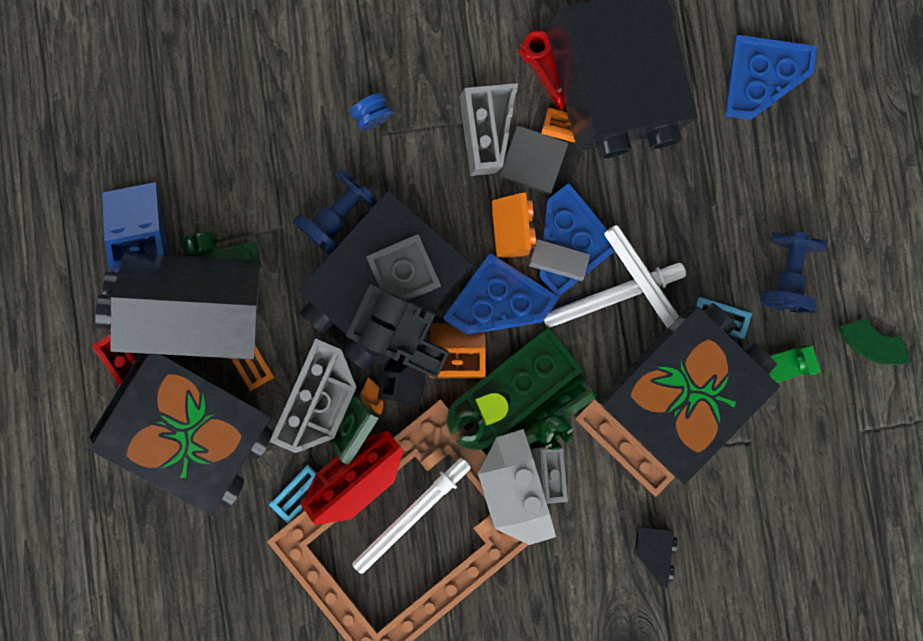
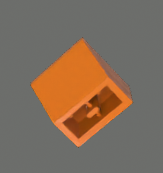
M526 193L493 200L491 206L496 257L503 259L529 256L531 249L535 248L534 244H536L535 228H529V222L532 221L533 217L532 200H527Z
M431 323L430 342L445 348L449 352L437 378H485V332L466 335L449 323Z

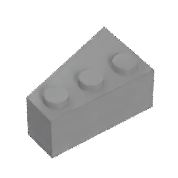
M518 83L464 88L459 96L470 176L496 174L503 167Z

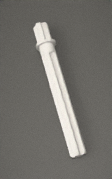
M615 225L605 232L606 238L668 328L679 315L620 227Z
M676 263L663 269L657 267L650 274L658 286L663 289L666 288V284L684 278L686 271L681 263ZM634 279L551 310L544 323L547 327L551 328L639 295L643 291Z
M459 458L445 473L441 471V476L353 561V567L359 573H364L443 495L447 494L452 488H457L455 484L470 470V464L464 458Z

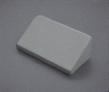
M537 239L529 266L583 281L590 255Z
M561 446L562 449L549 450L547 448L530 449L547 504L568 502L563 446Z

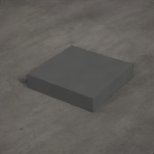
M517 125L499 178L551 196L568 142Z
M418 234L366 256L379 288L406 301L441 287Z

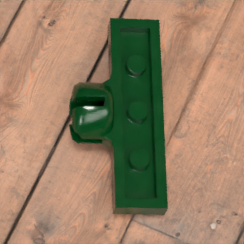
M211 232L188 235L181 241L184 256L260 261V269L263 268L256 242L222 250L217 247L214 234Z
M580 375L554 393L505 434L524 429L529 445L538 440L549 450H560L562 447L556 441L561 437L566 445L572 439L573 429L567 421L568 418L595 400L597 396Z

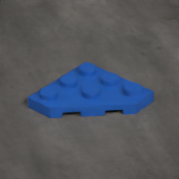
M736 35L725 116L752 120L814 73L817 46Z
M569 183L547 200L543 241L589 254L590 258L585 275L615 252L605 236L607 229ZM540 269V280L550 292L558 297L579 281Z
M490 253L447 311L444 321L466 335L541 323L546 319L559 297Z

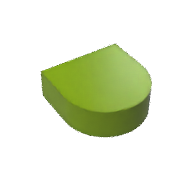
M491 393L475 400L481 417L485 420V426L502 420L508 412V403L500 394Z

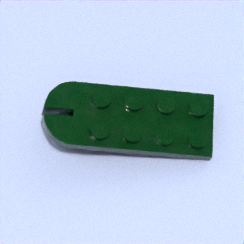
M548 327L452 404L446 417L447 429L450 435L453 436L469 422H472L475 426L459 437L456 442L468 450L485 449L494 443L496 437L504 435L582 372L583 369ZM491 393L502 395L508 403L506 416L498 422L485 426V420L482 419L475 400Z

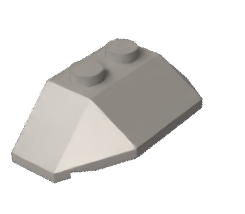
M315 339L271 437V443L298 453L335 438L357 388L341 349Z
M524 429L496 437L478 472L494 528L528 545L556 537Z

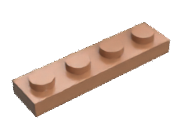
M593 400L575 418L654 497L675 478L596 400Z

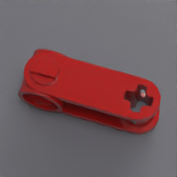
M543 30L531 32L526 36L525 41L519 44L520 49L518 53L525 64H529L555 106L562 110L564 109L565 101L547 32L545 33ZM533 43H539L543 46L544 50L540 53H535L529 46Z

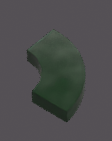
M867 318L838 327L845 342L858 355L860 354L864 358L881 365L894 366L910 363L902 336L888 337L881 335L871 327Z

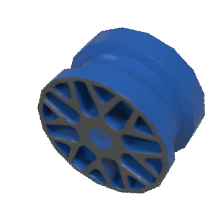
M383 93L368 96L350 109V114L353 119H357V126L361 132L379 126L393 115L390 106L385 104L386 99Z

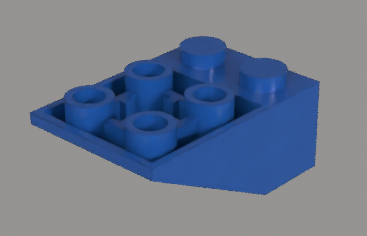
M156 182L102 193L104 241L110 269L119 272L124 252L170 255Z

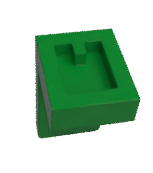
M802 345L770 355L777 363V366L769 375L777 383L800 375L812 376L821 373L814 348L811 345Z

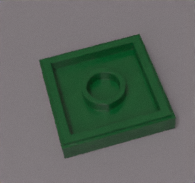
M357 391L351 399L335 438L330 440L340 461L348 465L379 419L366 397Z

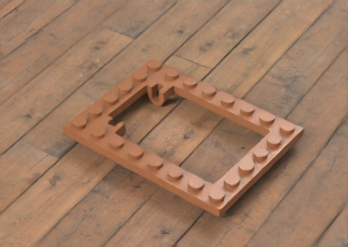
M441 399L394 437L403 449L398 470L414 457L418 459L427 471L448 454H450L455 462L459 458H464L471 466L470 470L466 473L467 477L485 497L478 472L486 458V454L482 450H468L457 444L456 440L467 431L463 427L453 436L450 435L446 425L449 409ZM304 511L267 541L346 641H413L528 546V544L495 529L489 514L487 518L474 527V530L483 539L485 544L377 632L308 546L309 543L335 522L315 525Z

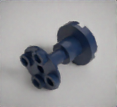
M342 168L339 172L335 173V176L347 190L330 209L324 206L312 221L300 213L292 221L301 231L304 230L307 237L328 255L338 247L332 239L345 226L342 219L358 201H362L371 209L377 203L373 198L374 195L363 185L359 187L353 181V177Z
M773 232L771 242L777 246L789 249L785 272L779 273L776 291L761 292L760 304L782 311L790 309L794 313H815L818 301L804 295L807 276L802 275L806 252L826 251L828 241L817 238L810 240L808 239L809 234L803 232H792L791 236Z

